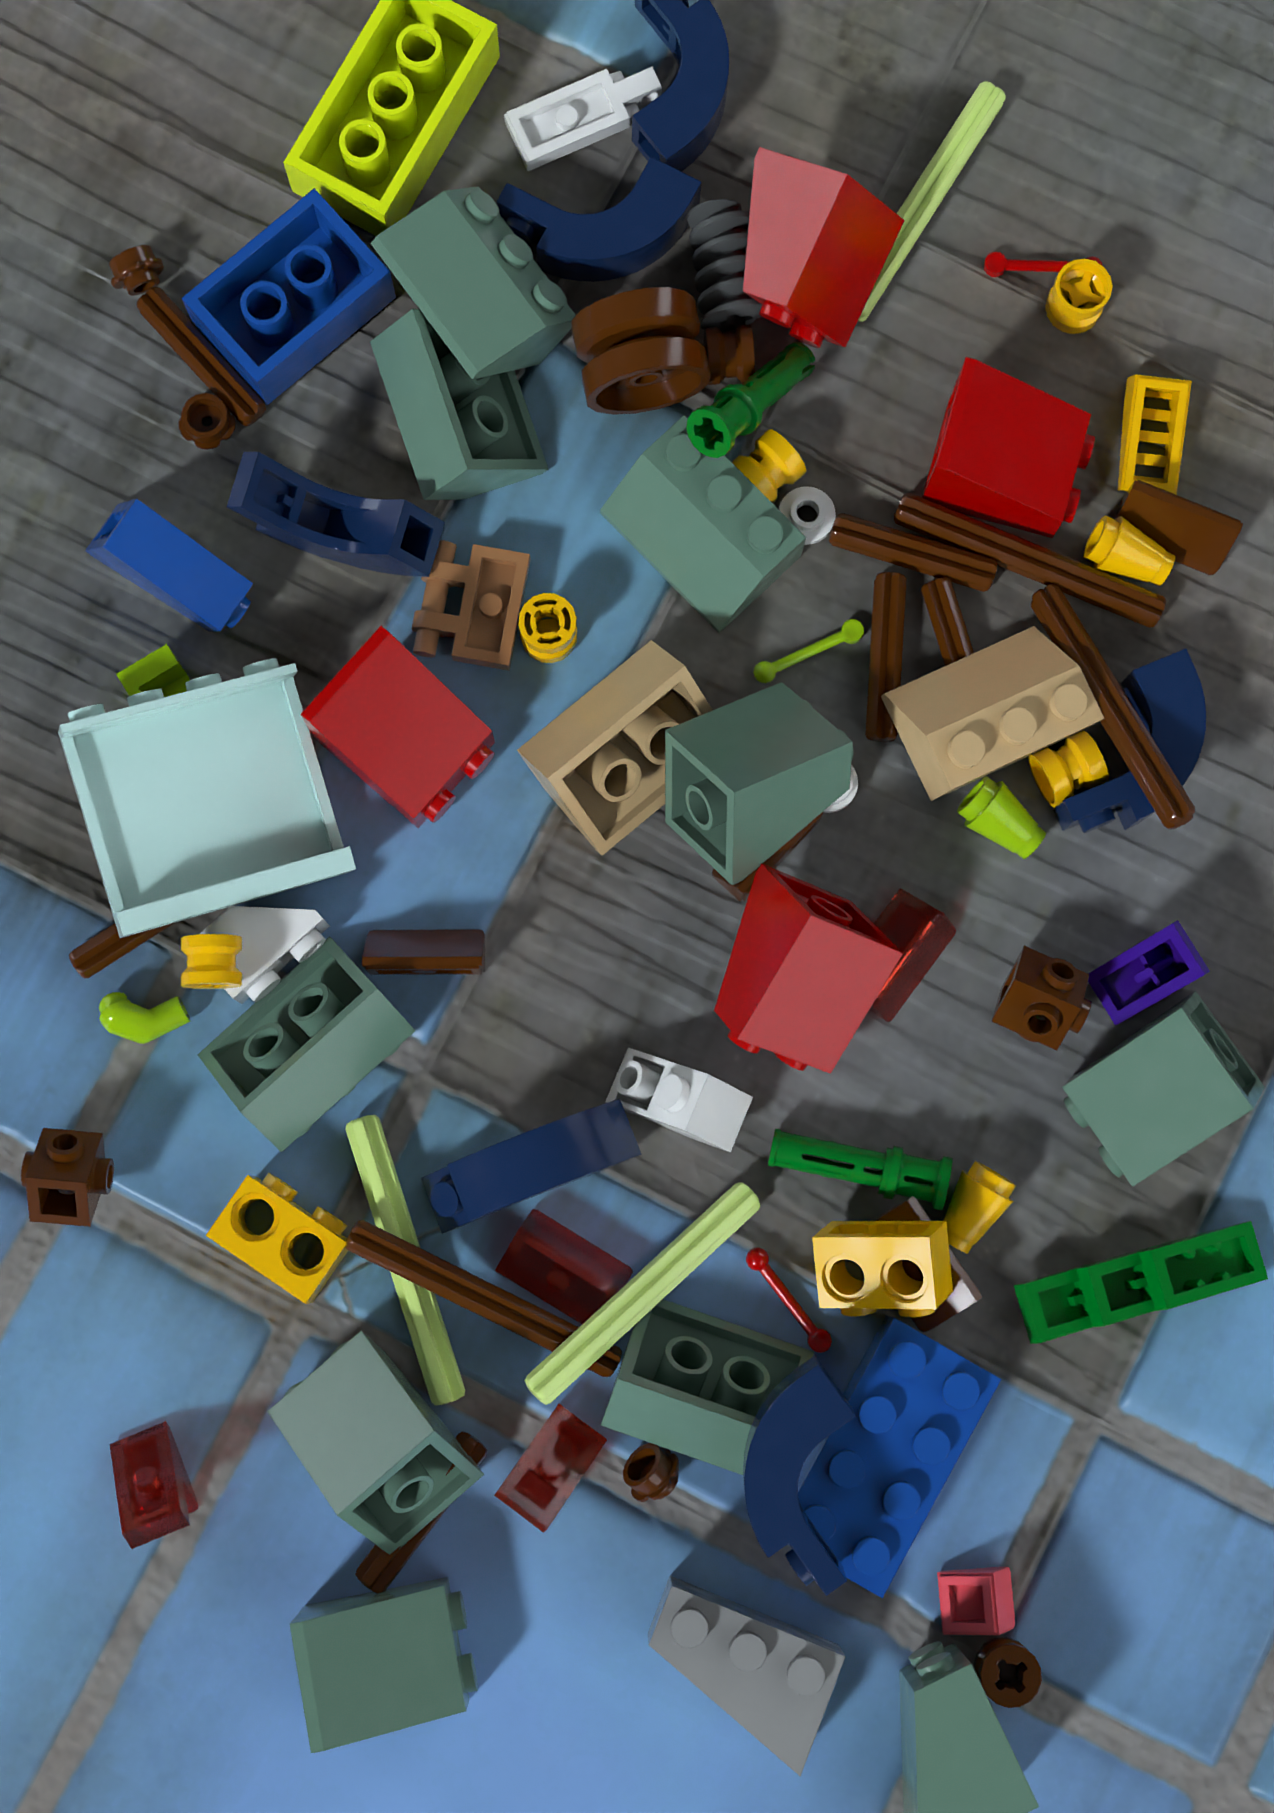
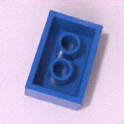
M314 188L181 299L192 323L264 400L265 405L268 406L392 302L396 295L390 270Z

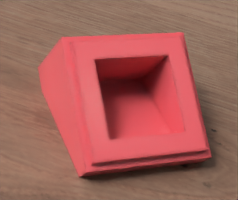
M987 1567L937 1572L943 1635H1001L1014 1629L1015 1613L1009 1567Z

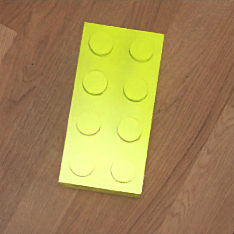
M380 0L283 162L292 192L304 197L315 188L341 218L375 236L407 216L500 58L497 24L452 0Z

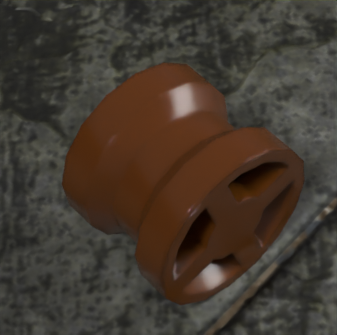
M739 325L731 332H722L717 327L704 328V347L711 374L708 385L720 384L725 378H737L744 383L755 373L754 341L751 325Z
M1008 1637L993 1638L984 1643L976 1653L973 1663L974 1670L986 1695L996 1704L1007 1708L1021 1707L1031 1702L1038 1693L1042 1681L1041 1667L1036 1657L1019 1641ZM1019 1663H1022V1665H1020V1666L1018 1667V1675H1017V1677H1016V1676H1015V1675H1016V1672H1017V1667H1016V1666H1017ZM999 1680H1000V1681H1003V1682H1009V1683H1002V1682H1000V1683H998L997 1685H995V1683H996L997 1681H999Z

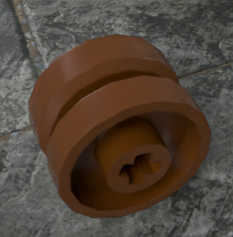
M655 287L621 292L598 300L580 310L571 321L577 357L587 363L581 370L587 406L596 412L617 415L636 414L661 409L698 394L710 383L711 374L705 347L694 340L699 335L700 329L695 300L685 290Z

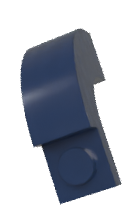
M635 0L636 9L672 52L679 71L671 86L662 95L632 116V142L647 161H649L650 157H653L682 172L709 145L723 116L729 75V47L721 19L710 0H699L690 7L688 0Z
M650 157L629 195L616 206L595 214L566 212L509 183H506L496 204L499 208V214L516 236L525 241L528 246H531L533 243L537 244V264L543 272L575 281H607L628 276L650 266L663 257L678 242L689 226L687 214L692 208L700 204L702 182Z
M243 452L226 506L256 522V531L294 548L358 568L403 576L429 577L445 525L444 521L405 499H371L333 490L299 475L260 452Z
M1186 648L1134 669L1121 682L1126 696L1182 786L1191 775L1199 759L1206 731V705L1202 684ZM1130 770L1116 779L1063 800L1053 810L1062 831L1080 825L1083 833L1090 832L1114 821L1116 818L1113 810H1116L1124 830L1139 824L1155 812Z
M617 1099L556 1120L447 1164V1167L422 1177L421 1180L440 1231L443 1234L534 1196L604 1171L642 1154L621 1100Z
M814 1355L786 1376L771 1391L754 1418L746 1442L743 1461V1483L751 1526L766 1556L769 1558L790 1544L792 1549L786 1552L785 1556L797 1576L806 1586L815 1580L827 1596L847 1582L842 1564L803 1510L798 1499V1481L803 1464L811 1451L826 1437L852 1420L855 1414L848 1400L816 1355Z

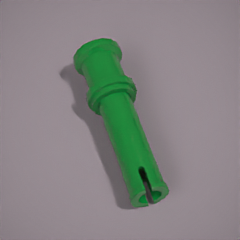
M793 342L787 345L774 359L752 374L744 383L729 384L719 390L714 397L713 404L697 408L687 419L686 429L693 446L700 453L708 457L719 458L726 455L734 446L735 439L738 436H746L757 429L761 423L762 414L767 408L775 404L796 384L813 373L815 365L810 363L815 361V356L812 351L800 342Z
M775 1129L768 1166H778L826 1178L877 1187L878 1194H882L883 1198L892 1200L895 1195L914 1196L916 1199L931 1202L933 1209L943 1210L950 1182L953 1158L943 1156L940 1161L907 1155L904 1154L903 1147L893 1146V1148L887 1147L886 1152L883 1153Z

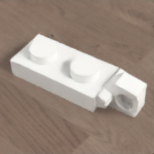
M653 67L627 78H624L621 71L609 74L608 70L604 69L507 111L504 114L505 123L527 171H531L630 128L632 116L662 94V86Z

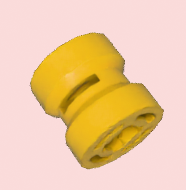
M1085 258L1073 260L1063 266L1054 281L1053 287L1050 289L1045 305L1047 317L1054 327L1065 333L1078 334L1086 332L1095 325L1111 297L1113 288L1111 276L1105 267L1096 261Z
M768 429L755 441V449L751 452L750 456L740 455L732 461L772 503L777 499V489L779 487H782L784 484H794L807 470L805 463L795 448L773 429Z
M555 593L538 594L524 603L519 613L518 623L520 639L524 650L531 658L541 663H555L565 659L572 653L577 643V617L573 606L565 598Z
M1084 730L1067 737L1064 745L1058 748V751L1046 747L1029 756V765L1034 780L1045 800L1054 808L1063 800L1072 797L1075 789L1085 788L1089 790L1109 781V774L1103 755L1093 738Z

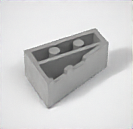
M669 1576L648 1631L649 1646L801 1777L846 1657L839 1644Z

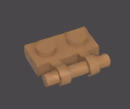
M440 540L429 577H421L426 586L421 610L415 611L411 629L416 632L413 653L422 657H435L439 637L446 636L455 638L451 654L453 661L510 671L519 623V613L522 608L531 561L530 554L473 544L469 566L454 564L457 545L449 541ZM451 587L464 588L459 616L444 614L448 589Z

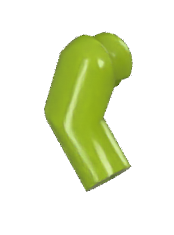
M122 992L107 994L99 1004L100 1022L109 1033L140 1044L149 1043L191 1022L190 1016L178 995L149 1010L132 1003L127 999L126 994Z

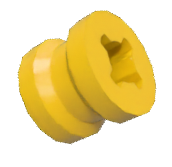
M198 934L181 937V951L187 955V968L181 973V987L192 989L241 987L242 973L236 968V955L242 950V937L228 934Z

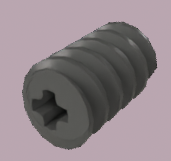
M709 200L698 204L687 214L689 227L692 228L689 235L690 243L695 250L692 262L694 269L698 272L695 277V286L697 291L701 293L697 303L700 313L704 315L700 322L702 329L705 327H717L721 331L735 330L739 325H749L755 319L762 317L759 314L762 304L743 292L750 211H742L741 204L735 200Z

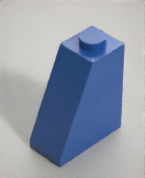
M137 498L117 504L85 550L95 559L209 632L221 631L225 625L232 629L243 617L251 603V600L245 597L253 585L251 581Z

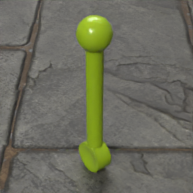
M856 619L847 620L842 625L841 630L772 663L768 661L757 663L753 671L754 677L758 682L769 683L775 678L777 672L842 642L855 644L861 640L864 634V627Z

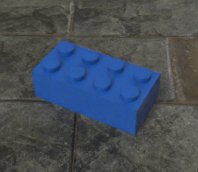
M887 1315L843 1393L852 1406L855 1417L826 1437L811 1451L802 1467L798 1481L799 1502L808 1518L842 1564L846 1578L882 1599L1002 1380L900 1320Z

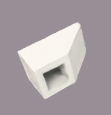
M230 906L200 934H228L242 937V950L236 955V968L242 973V986L226 988L225 990L234 1000L243 1004L249 997L254 1002H257L269 994L281 981L277 973L292 959L295 958L301 963L313 955L326 941L322 933L330 925L316 910Z
M628 1048L605 1102L608 1103L620 1099L624 1110L689 1138L731 1152L753 1097L707 1073Z

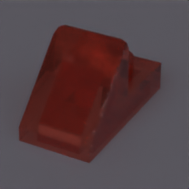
M558 1404L524 1453L507 1473L494 1496L544 1533L607 1439L561 1404Z
M162 1422L109 1444L122 1535L131 1549L189 1526L188 1514L198 1509V1502L167 1422Z

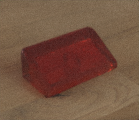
M901 888L874 922L903 952V955L869 1009L886 1022L893 1020L956 933L955 927L945 913Z
M536 1209L531 1210L495 1269L496 1272L580 1324H583L628 1282L633 1273V1269Z

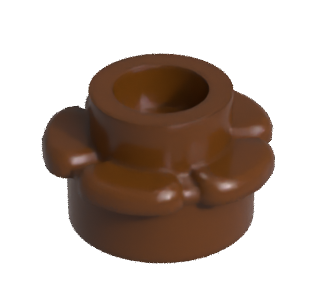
M148 245L129 248L117 254L109 262L114 275L111 279V285L115 289L123 287L131 296L146 293L150 288L156 287L160 283L158 275L164 270L162 259L156 258L151 247Z
M201 393L194 395L184 404L181 418L179 419V430L184 439L194 441L197 448L210 450L220 446V441L223 439L228 440L235 431L236 420L230 414L231 410L219 396ZM205 418L213 420L212 424L208 427L202 425V421Z
M647 1443L637 1448L628 1458L623 1470L624 1482L632 1488V1496L640 1502H646L649 1498L657 1500L668 1496L678 1482L679 1459L669 1449L652 1443Z

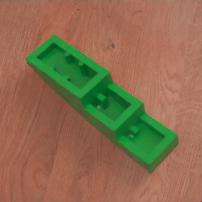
M1247 1221L1016 1284L1014 1289L1030 1344H1037L1089 1328L1107 1326L1153 1311L1175 1308L1267 1280L1268 1276L1252 1222Z

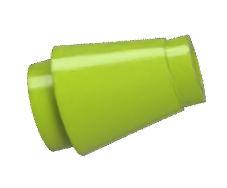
M988 776L982 778L969 791L957 809V812L966 819L964 826L1016 853L1022 859L1029 857L1046 836V832L1038 826V823L1003 781L995 783Z

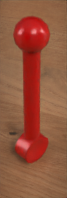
M991 252L985 258L984 271L990 277H999L1005 271L1060 272L1063 266L1071 261L1007 259L1001 252ZM1090 256L1085 258L1096 261L1100 265H1102V262L1098 257Z
M760 1247L750 1249L746 1255L748 1267L762 1274L808 1335L807 1344L809 1348L817 1353L827 1351L832 1343L830 1334L826 1330L815 1326L768 1264L769 1255L767 1251Z

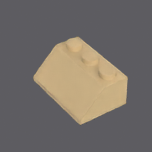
M1035 626L881 696L931 801L1026 758L1039 750L1054 745L1105 719L1080 666Z
M651 640L517 749V751L545 791L595 850L603 856L665 804V730L713 710L686 666Z

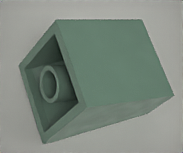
M782 682L666 729L665 823L731 885H735L749 876L761 863L763 864L850 789L851 761L854 755L853 741L842 730L837 729L813 709L809 702L801 699Z
M1194 991L1072 1076L1062 1088L1068 1095L1064 1098V1103L1073 1119L1083 1128L1089 1125L1103 1144L1099 1147V1152L1107 1167L1117 1177L1125 1175L1133 1187L1253 1110L1265 1086L1201 997Z
M362 1331L351 1340L339 1345L332 1352L329 1359L303 1381L289 1388L284 1397L267 1411L336 1515L389 1555L399 1546L402 1547L484 1475L479 1466L467 1455L461 1444L388 1354ZM453 1463L455 1467L447 1474L448 1470L450 1469Z
M448 1577L390 1588L379 1594L370 1592L305 1605L291 1621L290 1630L311 1753L326 1751L466 1712L469 1703L468 1693L478 1691L477 1675L472 1653L461 1654L457 1630L467 1629L465 1606L461 1591L451 1593Z
M934 1642L913 1652L908 1657L911 1664L899 1670L903 1813H1028L1038 1808L1039 1805L970 1661L954 1643L944 1647L942 1642Z

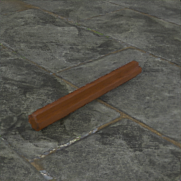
M905 493L902 496L895 512L894 521L900 526L946 545L992 558L1000 567L1046 586L1054 584L1060 587L1063 593L1146 627H1154L1161 619L1165 610L1166 599L1162 595L913 493Z
M1054 584L1037 590L1032 595L1031 608L1051 641L1080 666L1105 718L1101 720L1102 725L1162 824L1170 830L1187 824L1193 819L1195 806L1060 587Z
M365 1220L357 1221L347 1237L345 1247L348 1251L552 1352L579 1328ZM613 1345L588 1370L602 1377H611L620 1362L622 1350L620 1347Z

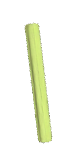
M984 81L979 84L897 212V215L905 221L858 322H863L868 318L1003 106L1006 95L1001 88L995 87L991 82Z
M366 1115L350 1121L346 1124L345 1130L375 1225L420 1248L379 1117L377 1115ZM390 1271L431 1402L434 1405H444L460 1399L465 1395V1387L435 1293Z
M742 1182L735 1183L526 1376L525 1383L530 1392L543 1404L552 1403L759 1210V1198L753 1190Z

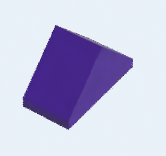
M1177 920L1089 972L1088 983L1116 1026L1210 972V970Z

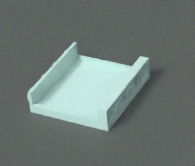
M277 658L259 661L243 667L244 677L222 682L219 673L205 675L185 682L186 692L164 697L162 689L144 691L127 697L129 707L105 713L103 704L83 707L69 712L70 722L59 726V737L120 938L343 875L356 869L350 846L345 848L343 846L311 735L300 715L303 712V708L293 678L298 672L295 663L279 667Z

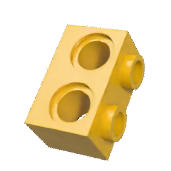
M270 1172L267 1173L263 1181L257 1176L247 1175L206 1236L303 1303H313L348 1252L345 1247L347 1238L342 1235L347 1225L320 1206H317L312 1214L293 1202L298 1191ZM257 1200L266 1201L274 1212V1221L271 1228L261 1235L252 1233L245 1223L247 1208ZM307 1233L317 1236L324 1247V1255L321 1262L311 1269L299 1265L294 1257L296 1241Z
M831 1221L812 1237L819 1308H840L842 1315L851 1317L869 1315L876 1312L877 1309H898L900 1316L922 1317L934 1313L935 1309L953 1292L946 1221ZM845 1259L854 1261L861 1267L864 1273V1281L857 1280L848 1273ZM902 1260L914 1262L922 1271L923 1281H916L910 1278L903 1269Z

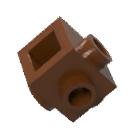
M1024 945L1001 987L992 1022L1018 1033L1028 1041L1041 1043L1057 1051L1068 1031L1070 1030L1078 1034L1087 1019L1092 1001L1084 998L1090 974L1076 969L1066 960L1049 957Z
M42 1129L35 1151L26 1152L21 1170V1183L23 1187H26L30 1222L91 1226L100 1195H108L110 1193L114 1177V1161L112 1158H105L103 1133L68 1129Z

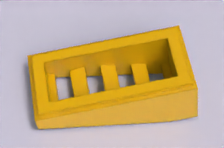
M1137 374L1127 377L1123 406L1118 491L1127 492L1135 480H1140L1177 495L1192 381ZM1144 397L1169 400L1168 410L1143 408ZM1141 420L1167 422L1166 433L1140 430ZM1138 443L1165 445V456L1138 453ZM1135 465L1164 467L1163 479L1135 476Z

